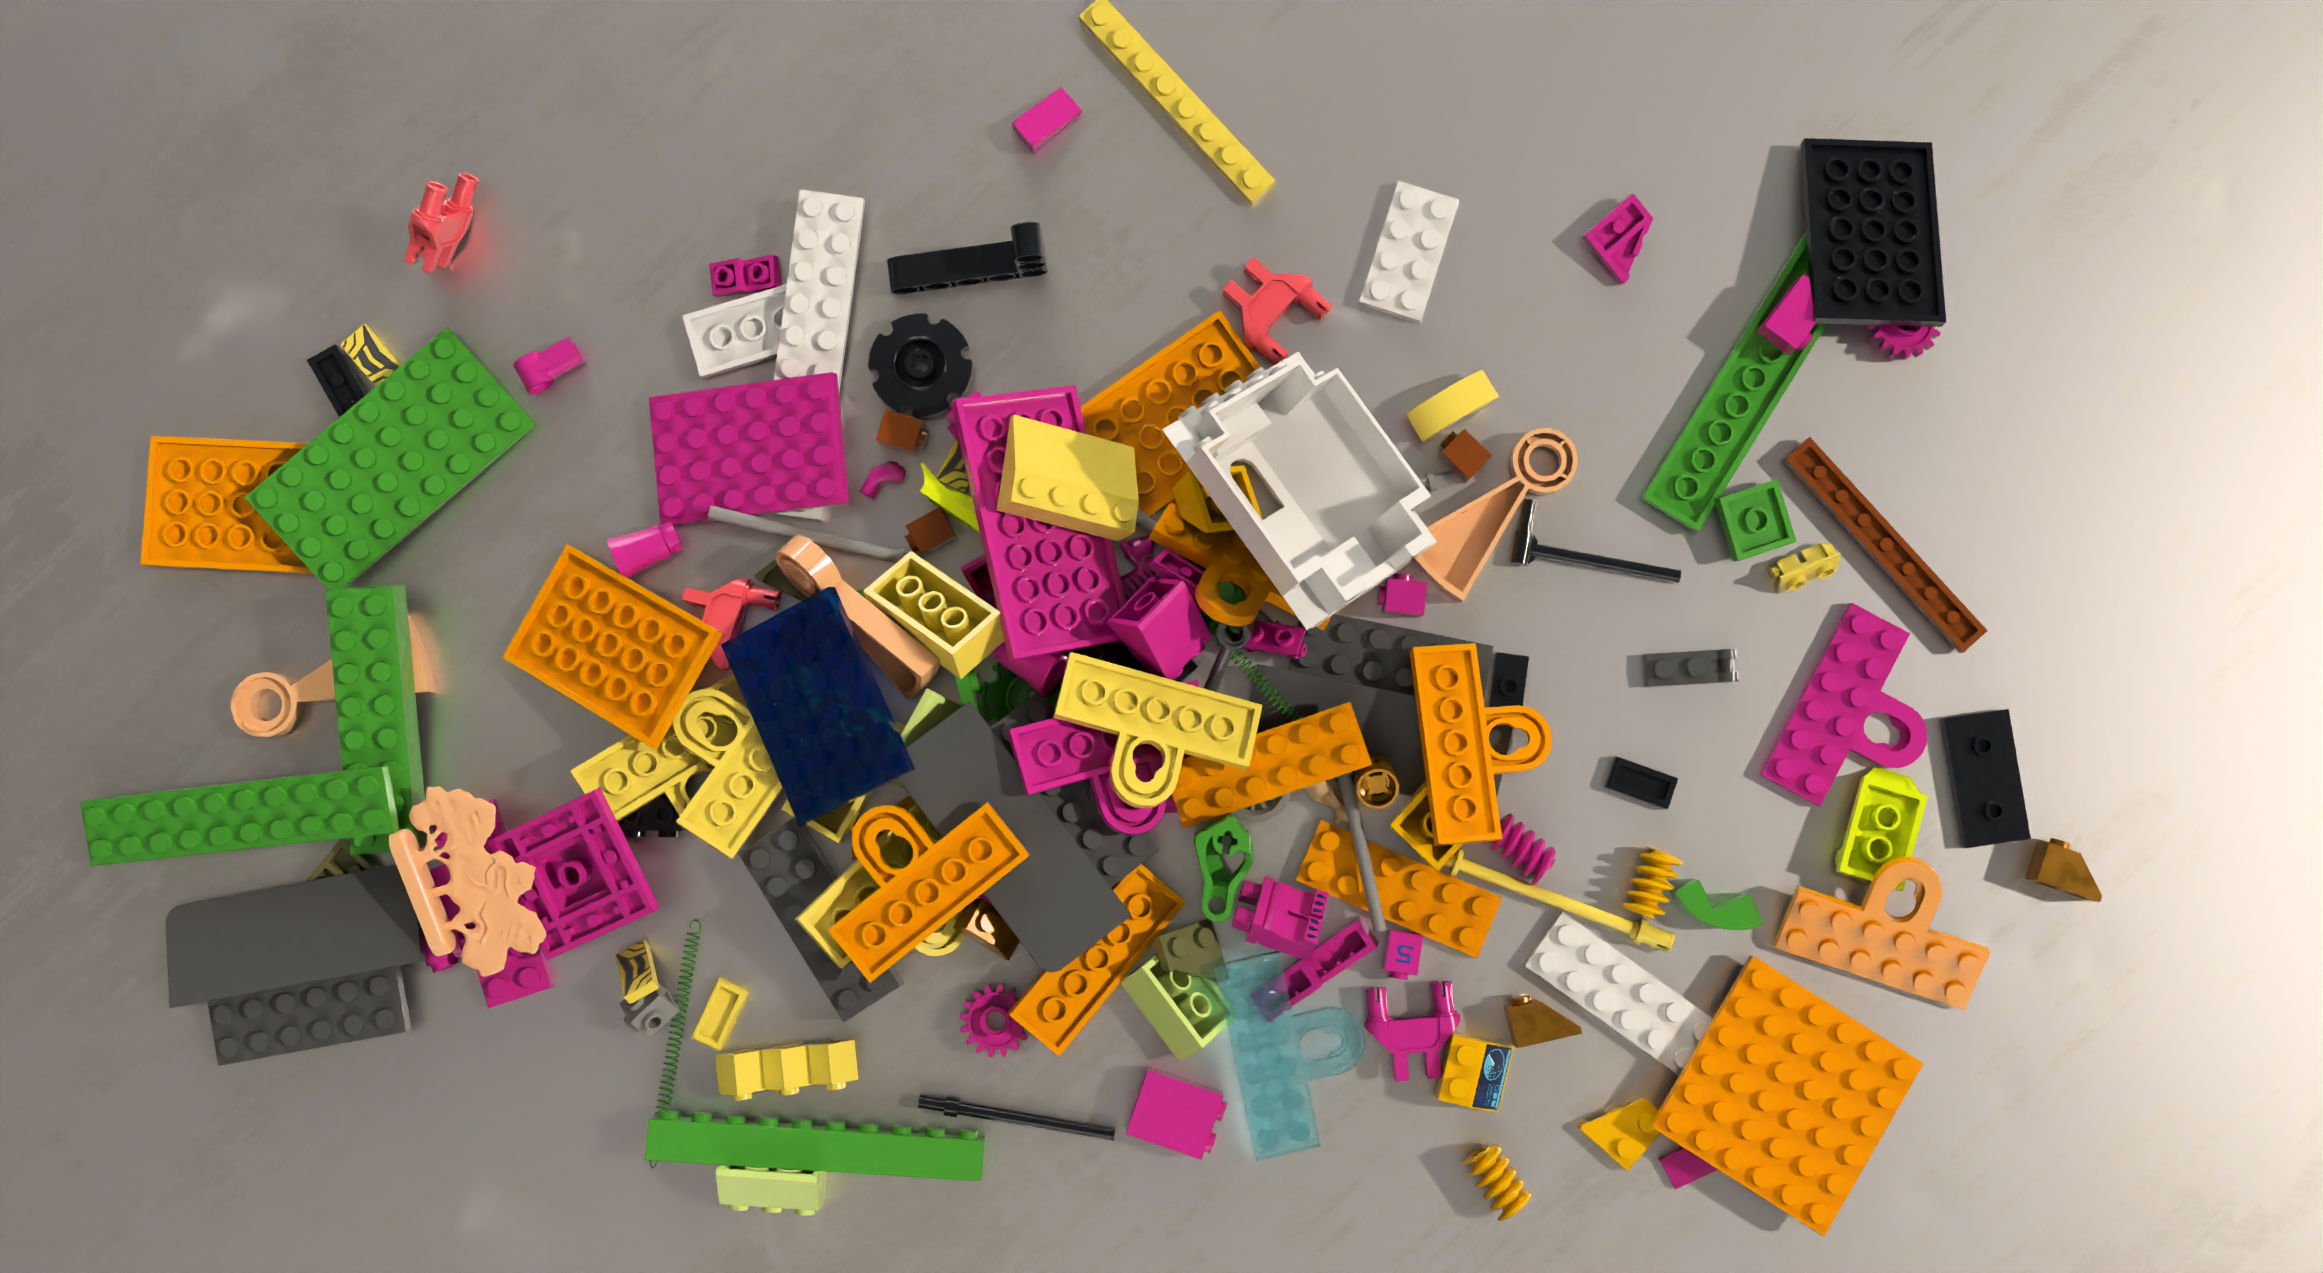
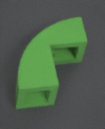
M1691 879L1674 887V890H1669L1671 896L1683 911L1704 924L1727 930H1746L1764 924L1750 894L1741 892L1711 906L1700 880Z

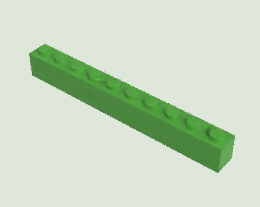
M659 1110L658 1115H653L648 1119L645 1160L981 1181L985 1136L978 1135V1131L973 1129H959L958 1134L945 1133V1128L925 1127V1132L912 1131V1126L892 1125V1130L878 1129L879 1124L859 1123V1127L856 1128L845 1127V1122L835 1120L825 1121V1125H812L811 1119L804 1118L792 1119V1123H779V1118L773 1116H761L759 1121L745 1120L746 1116L741 1114H727L725 1119L712 1118V1113L693 1112L692 1117L679 1116V1111Z

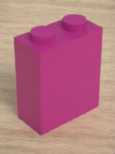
M1148 1066L1127 1126L1126 1134L1202 1160L1204 1152L1211 1153L1216 1134L1211 1131L1215 1120L1221 1122L1227 1102L1222 1101L1223 1092Z

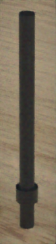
M920 1094L918 1108L944 1112V1116L957 1118L958 1114L1114 1141L1116 1129L962 1102L959 1097L947 1096L945 1099Z

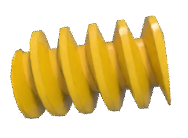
M1647 847L1651 853H1641L1640 858L1647 863V866H1636L1635 869L1643 878H1632L1631 883L1638 888V891H1627L1626 894L1634 903H1623L1622 907L1628 911L1655 920L1653 918L1654 915H1665V911L1658 906V903H1669L1670 901L1662 893L1663 890H1674V886L1667 881V878H1678L1679 875L1671 866L1682 865L1683 862L1675 856Z
M1493 1144L1472 1152L1462 1160L1461 1164L1462 1166L1473 1164V1168L1468 1173L1469 1177L1481 1176L1475 1186L1477 1189L1485 1186L1488 1187L1483 1198L1485 1200L1493 1197L1496 1199L1490 1209L1492 1211L1502 1209L1503 1212L1497 1219L1498 1221H1503L1519 1212L1528 1202L1531 1194L1527 1189L1521 1190L1523 1181L1520 1178H1514L1516 1174L1513 1167H1506L1509 1160L1506 1156H1498L1501 1148L1498 1144Z

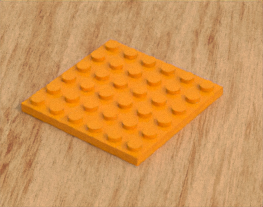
M1749 956L1649 1127L1819 1235L1825 1236L1924 1063L1758 958Z

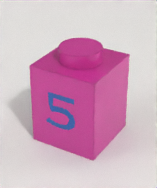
M1387 929L1381 968L1389 971L1388 977L1408 980L1409 974H1418L1423 941L1421 934Z

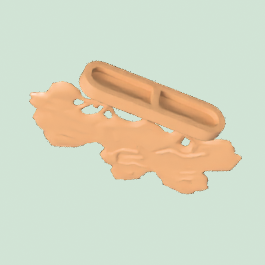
M440 786L434 788L427 787L425 800L420 804L412 806L409 813L411 824L417 830L427 834L425 849L421 851L416 836L412 831L401 829L389 835L390 850L428 946L433 954L440 957L454 951L456 937L453 929L465 936L466 943L461 954L462 964L471 969L479 970L481 976L487 977L504 970L508 948L512 947L518 952L534 954L538 950L539 944L544 942L546 931L536 912L528 910L517 902L520 895L531 890L536 867L525 862L516 863L512 856L503 851L493 854L486 852L484 845L495 828V805L482 798H474L469 792L459 788L446 792ZM436 825V831L430 834L429 827ZM441 832L446 833L447 841L441 849L434 851L433 848L437 847V843L434 840ZM446 852L450 857L444 859L440 857V854ZM436 859L446 864L451 877L448 884L440 887L435 886L427 866L428 861ZM447 894L450 896L451 900L460 908V912L452 921L448 919L440 898L441 895ZM473 922L476 925L474 929H467L464 924Z

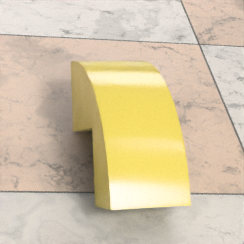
M1482 369L1449 386L1405 415L1423 442L1440 434L1465 416L1482 409L1497 399L1499 395Z

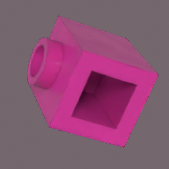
M1393 574V579L1388 578L1384 586H1379L1377 605H1382L1383 614L1422 617L1425 611L1427 582L1413 581V575Z

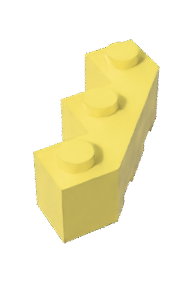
M827 1040L816 1044L802 1045L800 1043L774 1046V1048L756 1050L755 1048L715 1055L718 1094L732 1095L733 1101L752 1099L753 1092L762 1090H779L780 1096L798 1094L799 1087L808 1085H825L826 1090H838L846 1088L845 1082L858 1080L855 1040Z

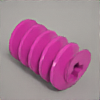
M1509 813L1500 819L1502 839L1493 841L1490 850L1493 852L1502 847L1504 850L1501 859L1504 860L1512 855L1514 859L1511 867L1515 868L1523 864L1524 868L1521 875L1524 877L1533 872L1532 884L1535 885L1554 864L1555 859L1553 858L1556 849L1549 847L1543 851L1545 840L1540 838L1533 842L1535 832L1532 830L1522 834L1525 824L1518 822L1512 826L1514 815Z

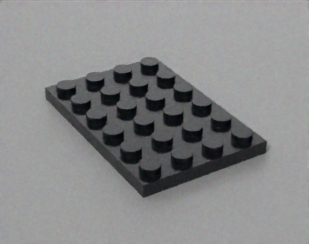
M1804 138L1801 143L1808 270L1813 299V321L1826 324L1942 327L1946 323L1932 142Z

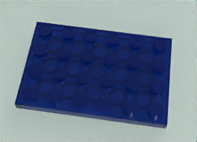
M827 587L721 644L799 826L806 825L915 770L835 587Z

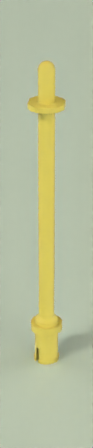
M1458 849L1456 854L1445 864V866L1450 867V876L1455 877L1458 871L1627 933L1632 939V943L1637 945L1644 943L1668 953L1674 943L1675 933L1648 924L1646 919L1640 918L1632 922L1463 859L1464 850Z

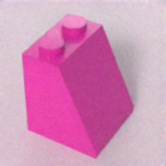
M1150 577L1107 621L1108 625L1147 673L1171 680L1181 675L1183 667L1191 658L1200 655L1205 649V644L1212 638L1183 580Z

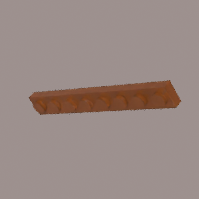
M1811 437L1803 441L1783 459L1787 466L1959 653H1964L1988 631Z

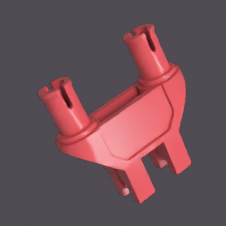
M458 173L452 197L444 200L448 192V188L445 185L434 181L426 182L420 207L412 211L408 224L410 240L405 258L406 263L410 265L417 263L421 252L420 257L425 259L422 271L426 273L433 272L436 265L442 268L450 265L458 243L467 232L474 214L471 202L479 179L471 174Z
M1252 257L1244 266V273L1260 288L1250 296L1231 280L1223 288L1224 292L1222 295L1241 312L1245 346L1252 350L1255 348L1274 366L1281 360L1283 361L1289 352L1268 335V329L1294 302H1300L1320 321L1324 314L1331 310L1333 305L1328 303L1312 288V279L1308 276L1272 274L1256 258Z
M748 578L732 581L711 593L685 587L682 601L687 602L686 604L705 609L702 621L723 632L710 656L717 667L724 671L734 667L754 672L755 674L760 673L762 667L758 666L757 663L763 664L764 654L737 648V640L747 607L754 605L777 611L780 604H777L776 601L781 602L782 592L755 586L754 582Z

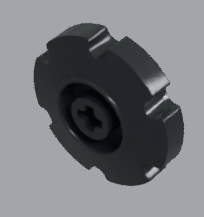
M910 314L891 322L893 332L888 336L881 333L878 334L870 350L868 368L871 373L879 374L878 380L872 384L874 390L881 400L893 411L902 413L905 408H911L912 415L917 419L933 418L948 412L950 407L949 400L955 396L959 398L964 397L973 377L972 360L963 358L964 352L969 350L966 339L953 324L945 319H941L937 324H931L928 314ZM917 361L926 364L927 369L924 372L920 369L917 370L915 366Z

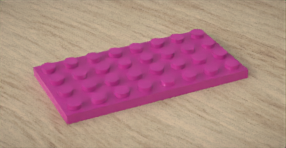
M1076 386L955 399L951 403L996 606L1000 612L999 619L1009 661L1122 642L1107 623L1126 603L1112 540L997 511L1011 416L1017 415L1087 434Z

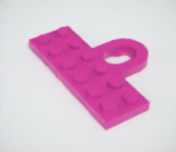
M1849 603L1759 775L1816 806H1821L1849 750L1885 768H1901L1915 762L1926 747V725L1917 711L1881 691L1910 633L1854 603ZM1874 712L1885 714L1892 725L1900 732L1898 743L1895 745L1886 743L1876 744L1868 739L1864 732L1866 718Z
M1198 680L1186 683L1199 687ZM1056 718L1008 730L1007 733L1026 796L1090 779L1099 813L1107 826L1115 832L1128 836L1140 835L1155 827L1161 820L1165 811L1166 801L1153 808H1139L1132 811L1125 807L1123 801L1115 794L1109 775L1118 735ZM1141 744L1133 750V761L1136 765L1135 774L1142 782H1149L1154 778L1155 772L1158 771L1155 761L1163 759L1161 752L1151 744Z

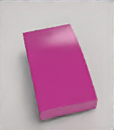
M775 255L748 260L735 258L709 264L713 296L758 293L782 286L779 257Z

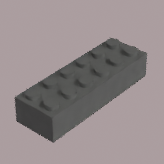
M794 817L738 853L843 1022L904 984L894 965L871 983H869L852 960L843 969L839 968L795 920L838 878L802 821Z

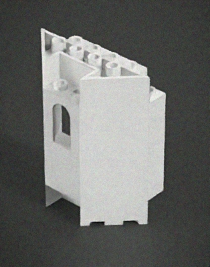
M1297 352L1267 370H1264L1263 367L1258 368L1246 378L1247 381L1244 383L1241 380L1235 381L1224 390L1225 394L1221 396L1217 392L1212 394L1201 403L1202 407L1196 409L1195 406L1189 407L1178 416V421L1162 430L1306 630L1320 626L1337 611L1358 597L1367 594L1383 580L1396 573L1412 559L1437 543V541L1415 512L1418 506L1431 497L1430 493L1338 368L1327 374L1323 370L1315 374L1301 354ZM1235 461H1244L1251 465L1282 508L1262 520L1233 480L1230 473L1231 464Z

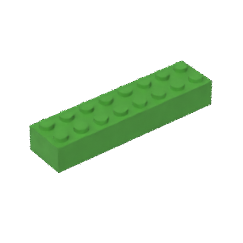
M405 584L345 587L325 591L342 770L389 765L399 830L409 829L412 831L420 848H423L427 843V834L417 830L409 819L412 806L425 800ZM390 834L349 838L351 855L391 853L389 846Z

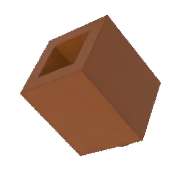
M885 409L876 441L881 446L917 456L918 450L924 449L926 446L929 431L925 430L926 424L923 420Z
M1465 429L1458 435L1454 431L1449 434L1440 444L1444 450L1438 455L1465 483L1492 457Z
M941 507L905 525L909 531V534L904 536L914 553L920 551L923 557L958 539Z

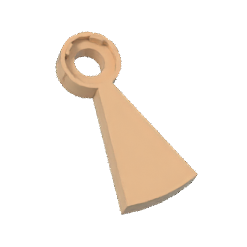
M1539 428L1525 434L1511 451L1509 465L1513 479L1428 526V530L1437 543L1412 559L1415 564L1440 589L1457 601L1462 602L1526 492L1534 495L1553 494L1572 480L1578 465L1577 451L1572 441L1561 431L1552 430L1551 428ZM1543 446L1555 452L1559 464L1558 469L1553 475L1541 476L1532 470L1529 457L1533 449Z
M795 535L775 554L776 562L787 579L811 600L822 602L907 699L914 697L937 674L940 659L844 582L833 561L813 540L801 535Z
M408 614L415 694L435 693L433 671L427 649L419 630ZM332 659L298 682H295L286 675L270 672L256 673L246 677L235 688L232 695L233 698L231 699V712L234 715L235 723L251 736L279 738L289 734L301 723L305 714L306 703L336 701ZM274 690L282 700L281 712L273 720L266 721L260 716L257 704L263 693Z

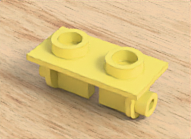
M1821 542L1801 551V556L1805 561L1803 563H1800L1796 554L1775 561L1773 563L1774 566L1769 567V571L1773 579L1779 578L1778 594L1786 590H1798L1808 581L1815 578L1825 579L1833 575L1839 567L1841 553L1835 554L1831 543L1825 544Z

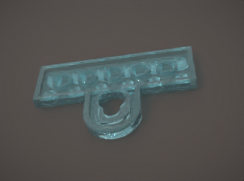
M1279 951L1215 964L1214 969L1256 1161L1321 1146L1307 1082L1345 1073L1357 1065L1363 1056L1366 1044L1361 1024L1350 1012L1338 1007H1324L1293 1014ZM1320 1029L1326 1033L1335 1032L1341 1036V1046L1337 1050L1330 1052L1326 1058L1310 1059L1305 1057L1300 1050L1302 1037L1311 1030Z

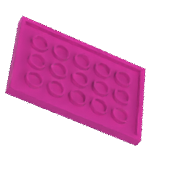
M829 372L649 397L660 525L668 521H672L674 526L716 521L708 518L711 505L756 516L849 504L836 373Z

